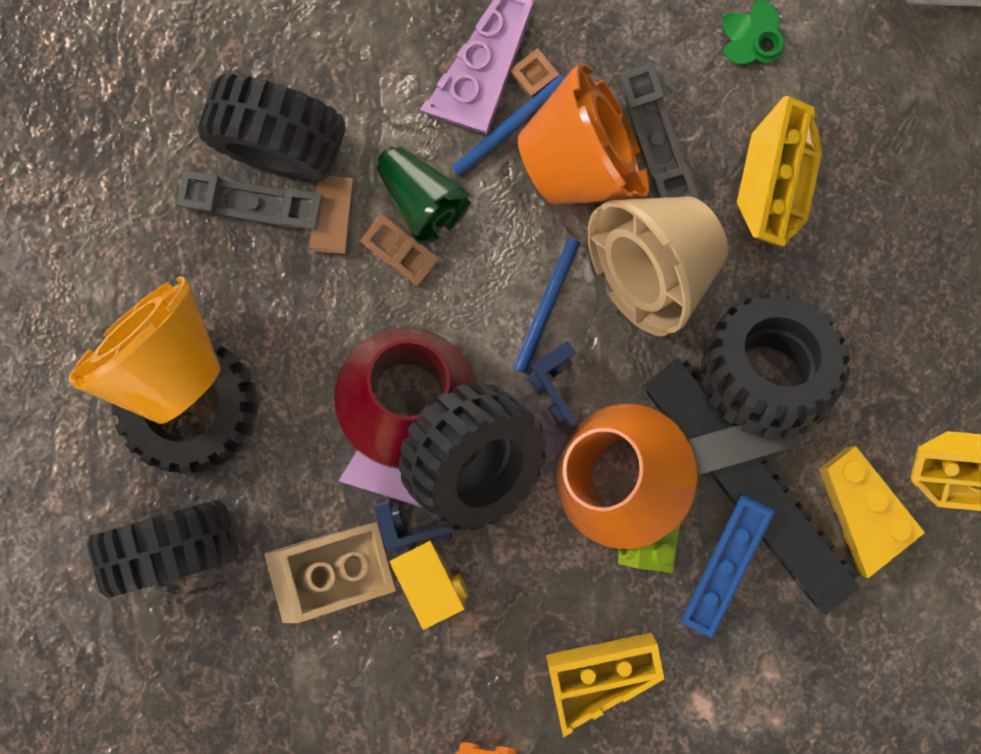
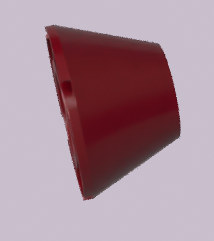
M394 328L367 338L348 355L336 379L334 404L341 430L358 452L371 461L386 467L399 469V457L403 456L401 453L403 439H408V428L413 421L417 422L421 415L410 417L396 415L386 410L377 401L372 391V386L382 372L399 364L417 365L434 376L440 386L441 393L447 392L448 394L453 392L454 387L460 385L470 387L471 383H476L473 371L463 354L443 337L423 329Z

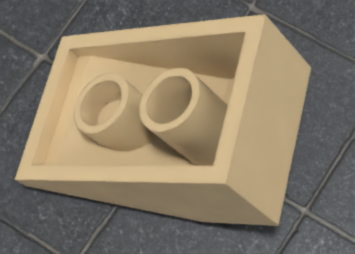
M377 522L264 553L283 623H301L396 591Z

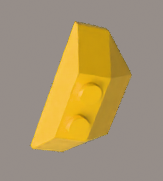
M784 96L753 131L737 199V204L752 236L779 247H785L789 239L808 221L822 156L819 131L814 120L816 117L815 107L790 96Z
M947 431L918 447L910 478L912 483L919 487L937 507L981 511V434Z

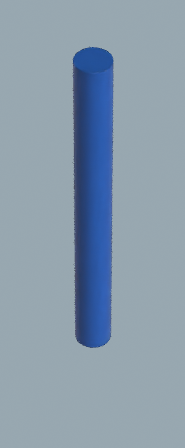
M560 74L451 167L458 176L464 175L533 117L564 80L563 76Z
M567 237L513 366V369L526 374L577 253L580 242Z

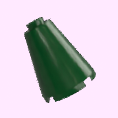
M402 146L396 148L389 147L378 157L379 163L376 170L409 233L418 244L426 245L440 238L437 235L439 230L446 227L450 231L468 211L471 205V201L467 198L471 197L468 191Z

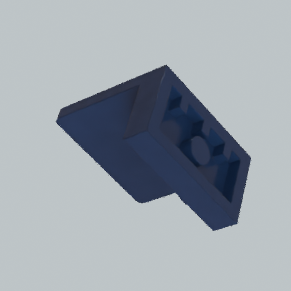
M566 341L531 364L529 370L532 374L527 379L539 396L545 393L552 403L547 409L559 426L565 423L570 428L578 422L547 377V374L550 373L554 378L573 365L570 359L576 352L569 341Z
M391 497L377 500L374 506L385 550L394 548L395 554L417 548L416 544L418 541L429 538L432 544L452 539V532L458 531L452 528H445L437 522L400 531L399 529L404 528V519L399 504L392 505Z

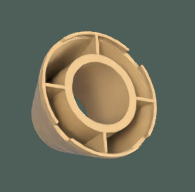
M694 197L611 200L596 208L589 219L588 246L597 275L602 272L604 273L613 290L608 295L617 308L633 324L652 335L666 336L684 327L728 257V242L720 221L706 204Z

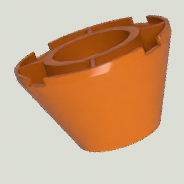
M584 63L577 65L569 72L518 135V147L524 166L537 190L553 205L644 198L649 193V178L646 169L641 171L639 169L636 156L641 154V150L633 130L603 79L595 82L589 75L594 72L593 69Z
M637 404L608 406L582 420L567 437L561 449L556 469L558 497L571 523L592 541L618 549L646 547L656 543L672 530H675L690 511L698 485L696 456L692 445L689 444L679 426L663 413ZM628 441L635 449L639 459L640 472L638 482L632 493L624 501L607 507L595 492L592 480L593 468L599 455L608 446L616 442Z

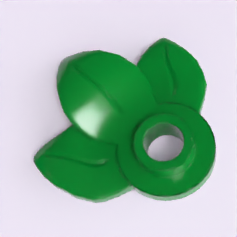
M755 0L750 15L742 13L723 14V31L731 42L727 44L722 54L731 62L742 65L755 60L762 63H772L778 60L784 52L785 40L778 31L780 17L777 10L767 0ZM762 41L770 42L772 50L764 51L760 43Z

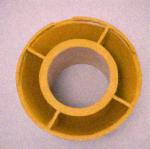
M180 276L176 279L179 282L178 285L173 287L169 282H166L134 305L103 333L106 338L95 352L91 349L86 351L71 371L68 378L69 383L76 389L159 424H164L174 419L189 408L212 385L221 369L190 283Z

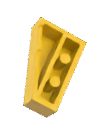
M856 446L846 447L819 468L834 512L837 513L843 529L844 539L850 548L856 564L854 566L858 576L869 578L925 533Z
M431 541L389 561L423 630L465 609L469 590L461 574L453 575L451 569Z
M652 632L546 655L563 738L572 733L574 728L592 718L595 720L602 716L603 712L621 701H628L664 680L658 644Z

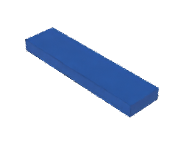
M742 493L680 623L713 639L775 513V508Z

